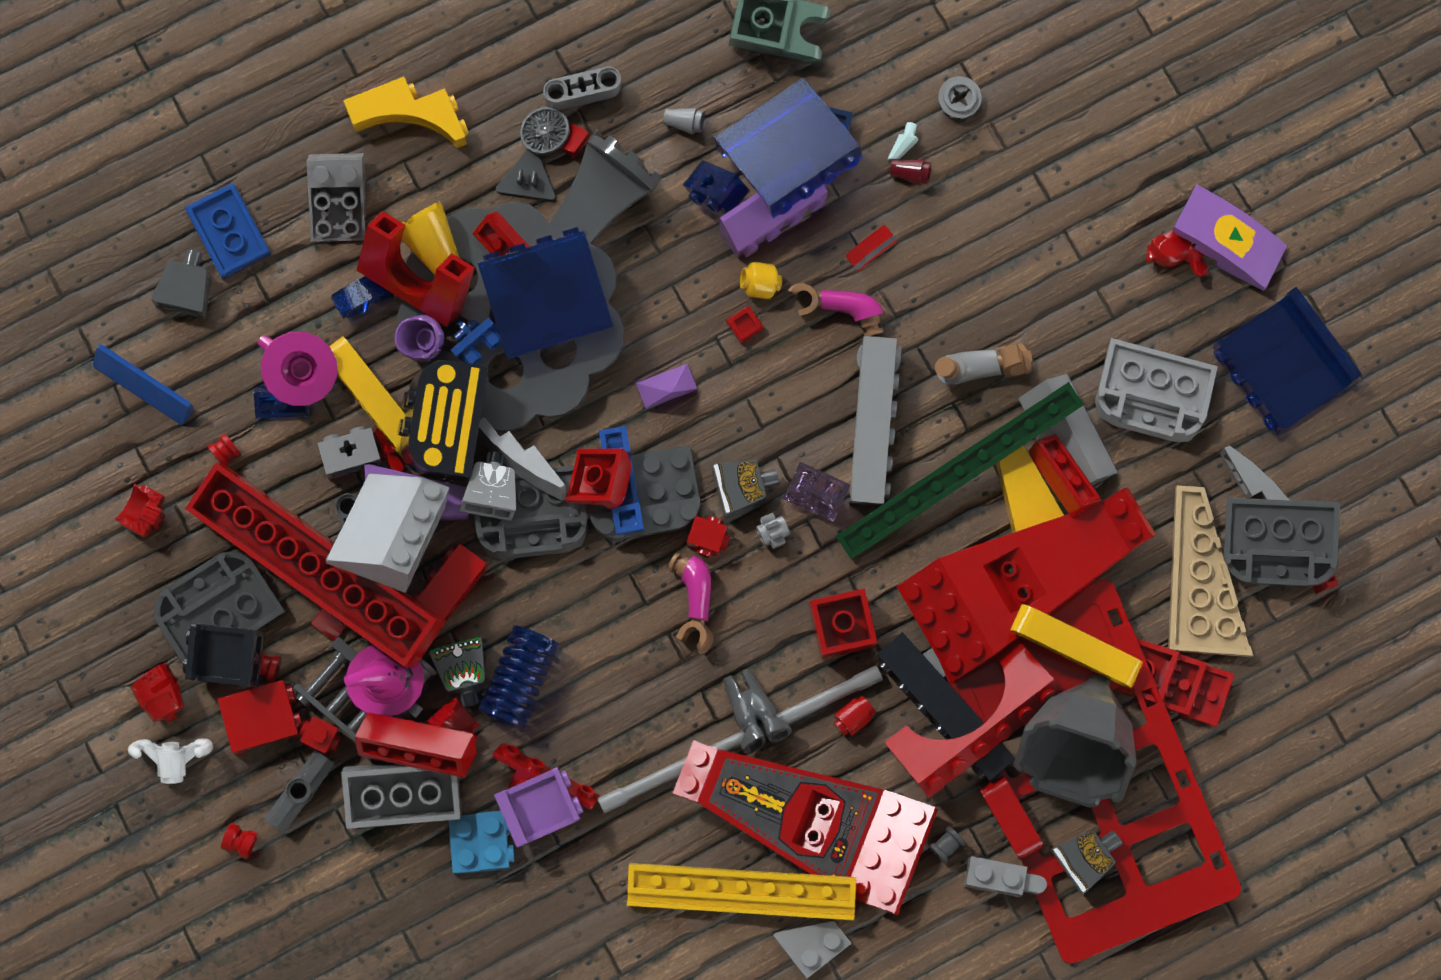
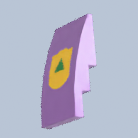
M1197 184L1172 230L1173 233L1195 243V250L1218 261L1216 267L1265 291L1287 247L1279 238L1245 212Z

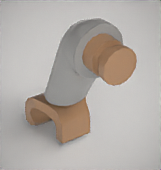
M1021 343L998 347L1000 355H997L996 350H979L946 355L937 360L935 371L943 383L957 385L980 378L1002 375L1001 368H1003L1005 377L1008 378L1026 375L1032 370L1031 362L1033 359L1031 351L1027 350Z

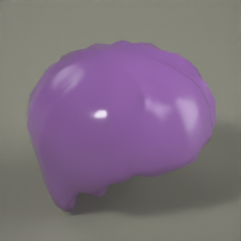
M419 315L403 320L396 329L394 340L398 351L402 355L415 362L419 361L422 363L437 357L442 351L445 337L441 325L436 319L428 315Z

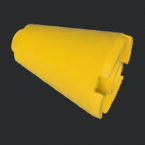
M440 201L414 214L406 223L402 222L405 224L402 242L434 275L437 267L451 253L459 257L443 205Z

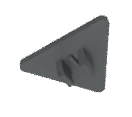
M528 149L496 186V191L502 194L550 201L555 199L554 191L539 154H534Z

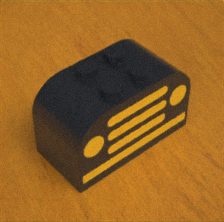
M439 360L431 363L415 375L408 392L404 393L402 408H405L406 412L404 419H400L398 426V435L402 436L400 445L401 456L405 464L412 471L421 475L461 482L471 478L488 367L451 360Z

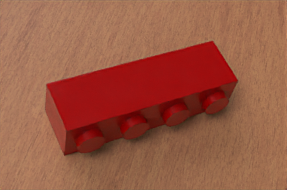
M459 544L456 549L454 547L449 549L443 558V561H445L444 565L439 571L434 569L426 579L428 585L423 592L417 591L412 597L446 622L488 569L486 562L462 544Z
M368 712L355 735L359 756L461 778L465 777L476 755L474 735L471 733L389 717L383 714Z

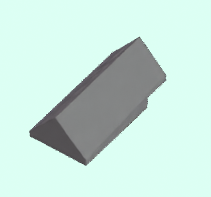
M1065 374L1043 381L1019 397L1018 400L1025 411L1068 382L1075 392L1076 390L1068 375ZM1084 406L1036 437L1037 440H1041L1056 434L1092 486L1118 473Z

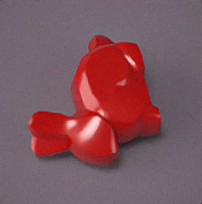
M1172 231L1155 237L1151 240V244L1147 246L1148 252L1145 260L1148 263L1155 262L1162 267L1172 268L1183 261H1187L1190 263L1192 271L1196 276L1202 277L1208 274L1207 266L1202 260L1204 254L1194 249L1196 244Z

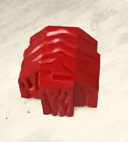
M134 483L126 506L114 520L121 523L127 530L146 539L154 529H159L166 516L162 510L165 497L163 494L149 489L145 485L138 486Z
M456 698L449 704H445L427 721L432 726L436 725L442 728L471 733L474 735V741L478 740L474 731L480 725Z

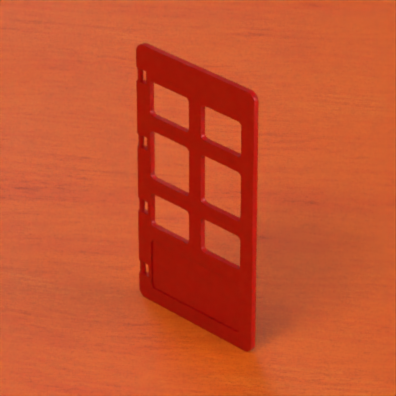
M1101 579L1089 584L1049 616L1143 662L1132 687L1146 719L1144 726L1133 730L1135 751L1149 745L1157 746L1178 795L1179 802L1177 805L1127 825L1119 823L1109 798L1100 800L1098 806L1091 807L1100 828L1099 839L1114 830L1123 843L1110 854L1116 862L1115 867L1126 893L1122 898L1075 917L1068 918L1065 915L1051 881L1054 875L1064 872L1055 856L1052 854L1043 857L1038 850L1021 860L1023 866L1027 867L1026 873L1042 876L1047 882L1046 889L1042 893L1035 895L1062 960L1071 964L1233 900L1241 892V885L1229 860L1164 702L1161 700L1156 683L1127 618L1114 584L1107 579ZM1114 609L1117 610L1122 624L1113 627L1107 613ZM1023 637L1018 639L1052 676L1061 692L1088 681L1091 674L1099 675ZM996 656L957 682L952 683L944 670L950 686L984 723L987 722L997 710L1005 690L1004 670ZM1111 681V690L1122 687V685ZM1150 689L1156 704L1147 708L1141 692ZM1004 770L994 779L996 780L1004 775L1018 800L1022 796L1037 791L1030 785L1031 777L1028 773L1010 778L1006 770ZM1184 770L1190 786L1181 789L1175 773ZM1181 824H1189L1204 857V864L1152 886L1145 885L1131 853V845ZM1217 851L1225 866L1219 870H1215L1210 858V854Z

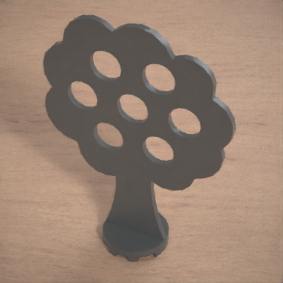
M596 129L587 141L584 156L575 180L560 208L549 223L546 222L542 213L533 206L517 201L504 203L492 211L482 208H467L454 213L448 219L460 259L472 263L478 273V282L475 288L467 294L463 311L458 317H463L469 322L475 318L480 325L488 317L491 319V310L494 304L504 297L520 299L525 304L527 310V318L523 326L517 331L506 333L497 330L503 343L496 349L491 350L484 341L476 347V350L483 357L482 361L477 364L478 366L488 367L491 360L497 355L512 353L520 358L524 367L521 381L510 389L494 387L487 375L480 420L485 417L496 431L512 432L524 428L537 415L550 418L567 415L577 408L587 395L590 382L589 376L605 371L617 360L624 346L625 329L621 317L609 303L616 289L617 273L610 257L602 249L592 245V243L619 214L648 193H652L662 178L656 171L650 176L640 157L631 150L626 156L619 142L609 135L606 140H603L604 138L599 129ZM494 212L500 213L550 267L551 271L529 292L526 293L512 276H507L497 269L495 258L472 234L486 215ZM411 251L406 261L408 268L422 279L433 281L435 275ZM560 276H568L575 279L581 288V298L578 305L567 312H556L550 309L545 301L547 285L553 279ZM403 301L397 315L398 326L407 318L427 314L408 302ZM555 333H565L571 336L577 346V355L574 361L568 367L562 369H552L546 366L540 355L544 340L549 335ZM442 348L437 357L432 358L431 361L424 362L423 365L425 368L439 360L466 362L463 359H458L453 352H448Z

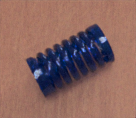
M513 625L511 634L507 639L509 646L505 647L502 651L504 656L498 661L500 666L494 670L496 676L491 678L490 684L492 686L487 688V696L483 697L478 711L508 725L525 729L529 719L527 717L531 716V710L514 701L533 707L536 704V700L516 690L537 697L540 694V690L520 680L539 687L543 686L544 680L524 670L542 677L548 675L547 669L528 660L550 667L552 660L537 653L554 657L560 644L540 633ZM514 712V713H516V714H519V715H521V717L518 718V717H516L515 715H513L512 713Z

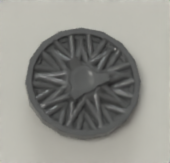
M551 107L538 108L529 113L522 122L520 129L521 140L525 147L532 153L539 155L552 154L561 149L567 142L570 134L569 121L564 113Z

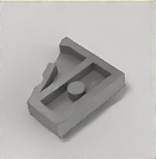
M835 921L776 932L773 935L806 979L852 944Z

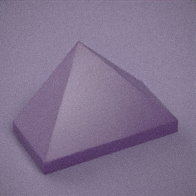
M688 364L636 383L646 409L697 390Z

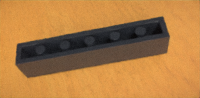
M903 632L877 654L881 659L878 665L888 676L892 672L897 676L900 681L896 685L907 697L911 693L919 701L915 706L925 717L931 715L938 722L934 727L944 738L950 736L952 739L962 737L984 724ZM1001 742L990 750L986 756L977 760L971 769L982 781L988 778L992 782L1014 762L1015 757Z

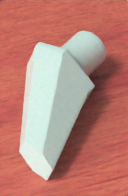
M906 123L904 134L898 135L888 161L899 160L918 142L919 139L915 136L917 127L915 123Z

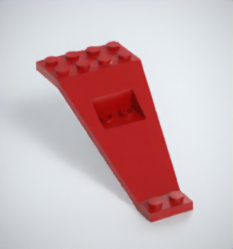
M1127 487L1078 516L1071 517L1070 514L940 557L898 585L897 588L953 683L1001 653L1021 637L1010 631L1022 604L1050 615L1133 550L1156 536V533ZM1009 564L1014 568L1012 574L1008 571ZM1023 588L1028 592L1026 598L1022 595Z

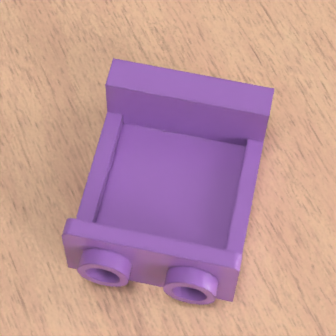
M556 767L494 795L516 847L525 845L581 820L579 814L583 812L577 796L572 798L569 793L568 787L572 786L566 770L560 772L559 767Z

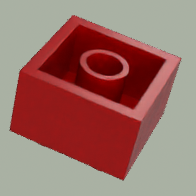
M865 588L810 600L808 606L821 659L876 647L877 639Z

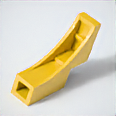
M401 77L343 100L355 132L385 123H410L439 133L456 148L467 145L465 138L466 135H469L467 126L463 119L458 121L455 114L459 110L453 95L448 97L445 88L418 99L413 83L407 84L405 77Z

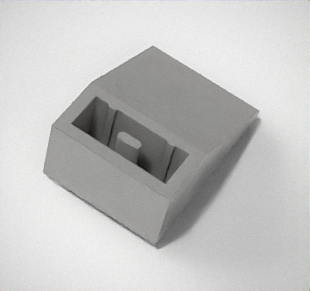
M364 153L310 154L306 162L311 242L364 240L366 233Z

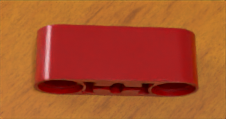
M1004 775L979 789L1019 860L1044 847L1043 842Z

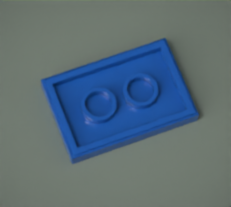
M234 183L184 207L222 280L271 255Z

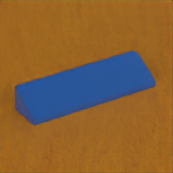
M98 345L93 361V367L175 422L180 425L185 424L194 411V407L188 400L104 345Z

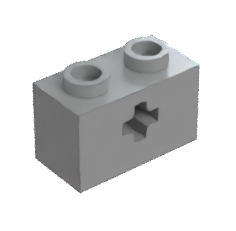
M365 426L356 427L349 431L350 434L340 437L339 434H332L324 437L323 442L317 443L329 480L365 470V465H382L372 428L366 429ZM346 447H352V456H347L345 453Z

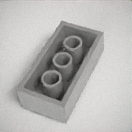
M395 763L344 767L341 772L346 829L461 819L462 808L459 777Z

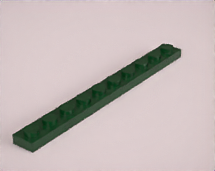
M1066 383L838 534L836 538L850 559H853L1084 406L1070 383Z

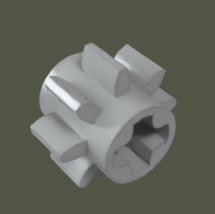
M774 513L761 517V525L756 526V531L764 546L771 544L772 549L785 544L784 537L790 535L784 518L782 516L775 518Z

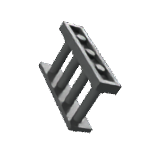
M337 637L331 644L335 653L333 654L334 658L306 690L298 684L293 688L298 692L295 698L304 706L309 708L312 704L355 741V735L367 714L360 711L348 726L335 716L350 699L346 686L327 708L314 698L343 664L346 666L348 662L351 663L358 654L340 637ZM415 703L410 709L393 717L404 720L414 717L418 721L425 711ZM365 757L371 763L374 761L372 758Z

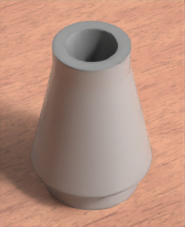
M698 108L666 109L664 112V125L672 126L693 135L701 133L703 130L705 113L704 111H699Z

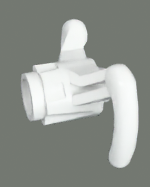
M203 738L182 747L179 746L178 742L162 743V746H158L148 739L133 742L128 747V754L138 759L142 754L141 751H143L157 764V776L160 777L161 783L173 784L183 781V776H186V763L194 756L200 758L212 752L214 745L209 739Z

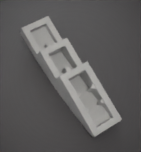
M485 417L480 420L478 437L491 452L502 453L504 455L503 463L507 467L513 468L515 474L536 488L562 501L565 500V497H567L565 484L534 445L524 451L510 431L499 436Z
M1230 445L1222 450L1220 455L1246 499H1252L1257 496L1258 499L1289 500L1280 488L1252 461Z

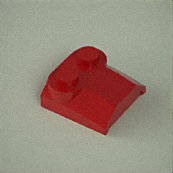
M577 449V456L565 501L567 503L603 505L608 509L617 508L625 498L632 469L628 452L624 449Z

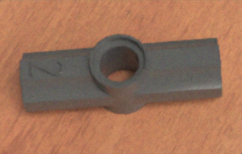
M315 750L294 779L287 783L285 791L264 819L282 833H285L304 806L312 800L314 793L335 764ZM297 785H305L307 788L306 795L301 799H295L292 794L294 787Z

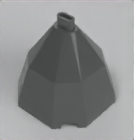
M1091 674L1088 681L1050 697L1025 726L1013 765L1018 771L1024 769L1031 777L1030 785L1035 790L1089 808L1098 806L1100 800L1111 798L1113 802L1123 801L1136 765L1132 723L1110 689V679Z

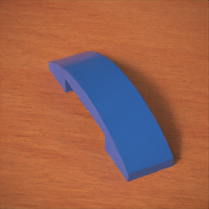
M626 426L599 430L601 448L624 449L628 452L629 460L632 464ZM633 464L625 498L617 508H612L616 535L644 531Z

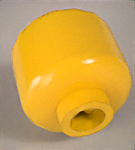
M751 262L742 269L740 288L744 289L748 297L771 299L776 291H780L782 276L778 275L775 265Z

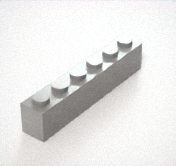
M864 336L862 339L849 504L882 506L884 500H889L890 483H886V472L891 473L893 456H888V445L894 444L895 429L890 428L891 417L896 418L897 401H892L893 390H898L899 374H895L894 369L895 363H900L901 346H896L897 339Z

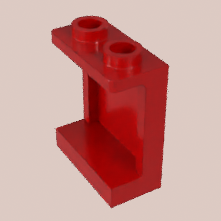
M284 680L218 698L231 751L235 756L246 753V750L290 737H301L299 730L302 728L303 723L300 713H294L292 703L296 702L292 685L287 686Z

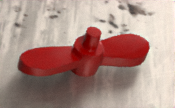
M375 429L373 432L374 437L382 448L380 458L382 460L387 458L391 470L402 472L404 466L394 453L396 448L388 443L386 436L380 429Z

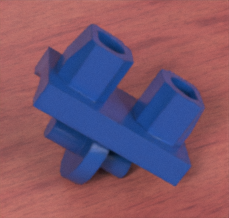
M489 317L480 325L475 318L467 325L460 319L457 324L462 329L454 335L460 342L451 351L458 359H463L467 364L477 365L483 359L476 350L478 345L484 341L491 350H494L503 343V340L497 332L498 327Z

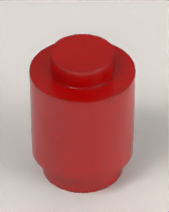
M860 696L858 699H852L834 715L836 721L833 724L843 736L848 734L852 737L872 720V716L876 711L863 696Z

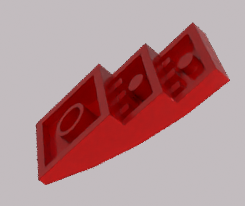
M1137 638L1167 711L1217 728L1235 674L1209 666L1206 662L1181 655L1178 651ZM1122 686L1114 689L1137 699L1133 688ZM1150 689L1141 692L1145 703L1156 704Z

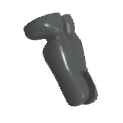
M749 668L741 671L744 684L748 689L747 691L740 693L731 675L723 679L736 723L741 730L745 731L740 746L746 754L756 752L766 743V738L757 721H762L766 736L771 743L785 739L792 732L787 722L775 717V706L766 696Z

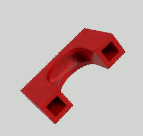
M382 211L367 225L356 271L448 327L463 311L475 267L451 253L437 267L433 281L417 276L405 264L400 251L405 224Z

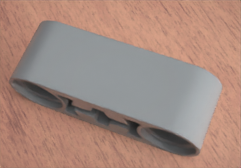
M603 67L549 80L543 89L545 104L547 107L563 110L614 98L621 91V75L613 67ZM612 78L616 83L611 87H606L602 84V81ZM597 81V90L594 89L593 82ZM580 85H584L585 92H581ZM569 87H570L571 93H572L571 96H568V88H569ZM558 90L563 93V96L559 99H552L549 97V94L552 91Z

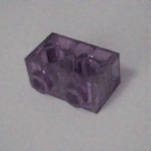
M799 462L783 499L833 522L842 507L850 484Z

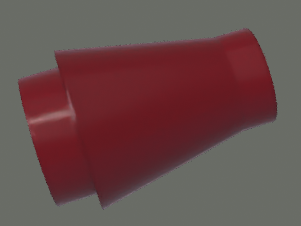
M925 159L892 160L890 176L904 179L919 186L922 183H929L931 175L930 162H925Z

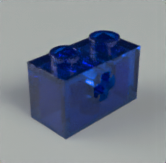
M704 160L699 163L683 184L690 193L688 197L691 201L699 206L705 204L714 213L719 211L725 214L737 207L750 191L737 174Z

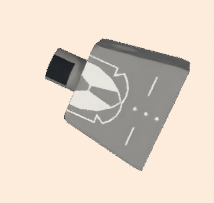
M488 452L486 463H475L459 508L460 512L512 520L516 511L515 470L502 466L504 458L502 453Z

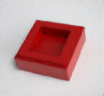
M749 305L726 319L727 325L740 344L764 330V327Z

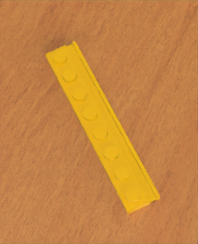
M630 863L627 906L854 920L857 877Z

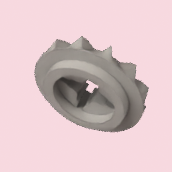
M962 76L953 77L945 81L938 94V102L942 112H946L951 118H961L962 120L974 115L980 107L982 99L978 85L973 80ZM954 92L958 95L967 93L964 98L965 105L961 102L952 104L955 99Z

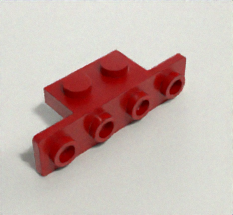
M501 743L492 756L516 770L508 789L552 770L545 766L541 760L528 757L521 753L517 747L510 744ZM570 779L572 786L568 787L571 797L577 796L582 806L592 810L598 802L597 798L600 795L595 793L590 786L579 784Z

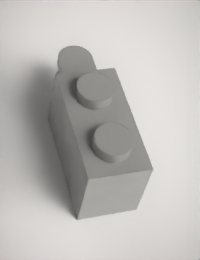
M971 856L968 859L964 887L1021 897L1023 892L1032 894L1042 893L1046 889L1047 882L1042 876L1026 873L1027 867Z

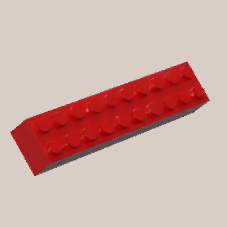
M214 464L185 507V510L404 667L415 668L446 622L405 592L327 564V557L335 542L226 465Z

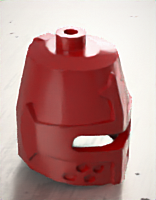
M160 664L151 669L130 687L139 706L153 722H161L166 719L167 723H170L177 719L176 713L184 707L180 684L168 664Z

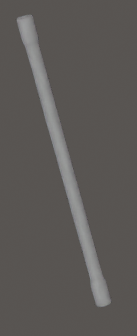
M875 665L854 675L851 679L776 714L775 717L790 724L856 691H862L883 681L882 675ZM761 721L758 723V726L760 727L765 736L766 733L764 725ZM742 730L711 745V747L731 752L741 747L740 743L745 735V731ZM686 758L632 784L597 798L604 814L626 804L629 800L679 777Z

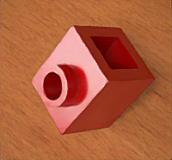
M695 516L687 539V547L696 549L695 553L705 558H711L712 555L718 557L720 550L726 551L731 535L726 534L727 526L723 525L724 521L712 516H708L707 519Z
M315 716L312 717L311 721L306 720L299 732V735L302 736L300 742L303 745L327 757L330 756L331 752H336L342 740L339 728Z

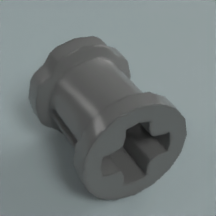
M948 826L946 833L936 843H930L928 847L946 864L949 861V856L959 847L963 848L966 843L954 829Z

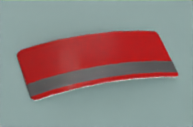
M883 225L845 256L855 269L860 271L898 240L886 225Z

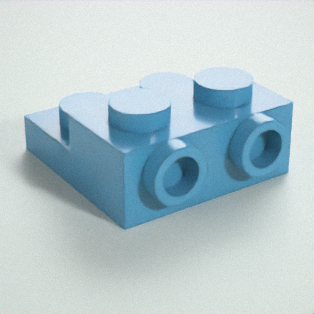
M501 811L461 815V819L449 820L453 874L510 869L509 862H515L513 845H508L507 834L511 833Z

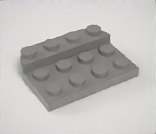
M1111 338L1095 397L1097 415L1100 419L1117 427L1169 441L1188 442L1199 432L1206 419L1218 366Z

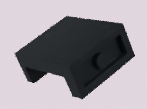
M191 624L186 634L188 654L183 662L185 680L259 687L265 631Z

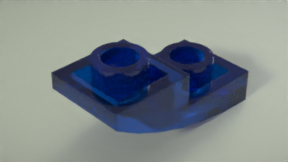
M366 276L346 285L331 295V299L343 319L367 312L370 304L394 297L393 293Z

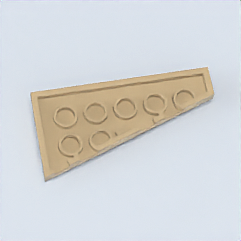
M1177 485L1175 487L1168 648L1185 653L1252 657V649L1249 646L1245 625L1242 622L1238 609L1237 597L1223 557L1221 542L1216 533L1213 522L1214 518L1205 487Z

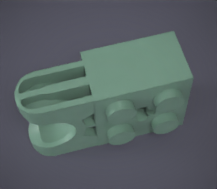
M737 0L728 45L802 62L817 63L821 61L822 51L819 46L810 44L801 37L800 27L807 23L823 24L829 19L831 11L827 6L802 0ZM759 18L765 19L764 23L767 24L759 25L756 23V21H758Z

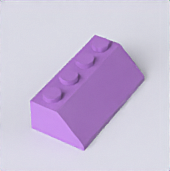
M808 158L720 217L719 234L737 259L742 255H745V257L750 256L758 250L760 243L765 240L768 242L774 240L781 234L780 230L788 224L790 227L796 225L804 218L803 214L809 210H812V212L817 211L826 203L825 199H827L828 191L812 159Z

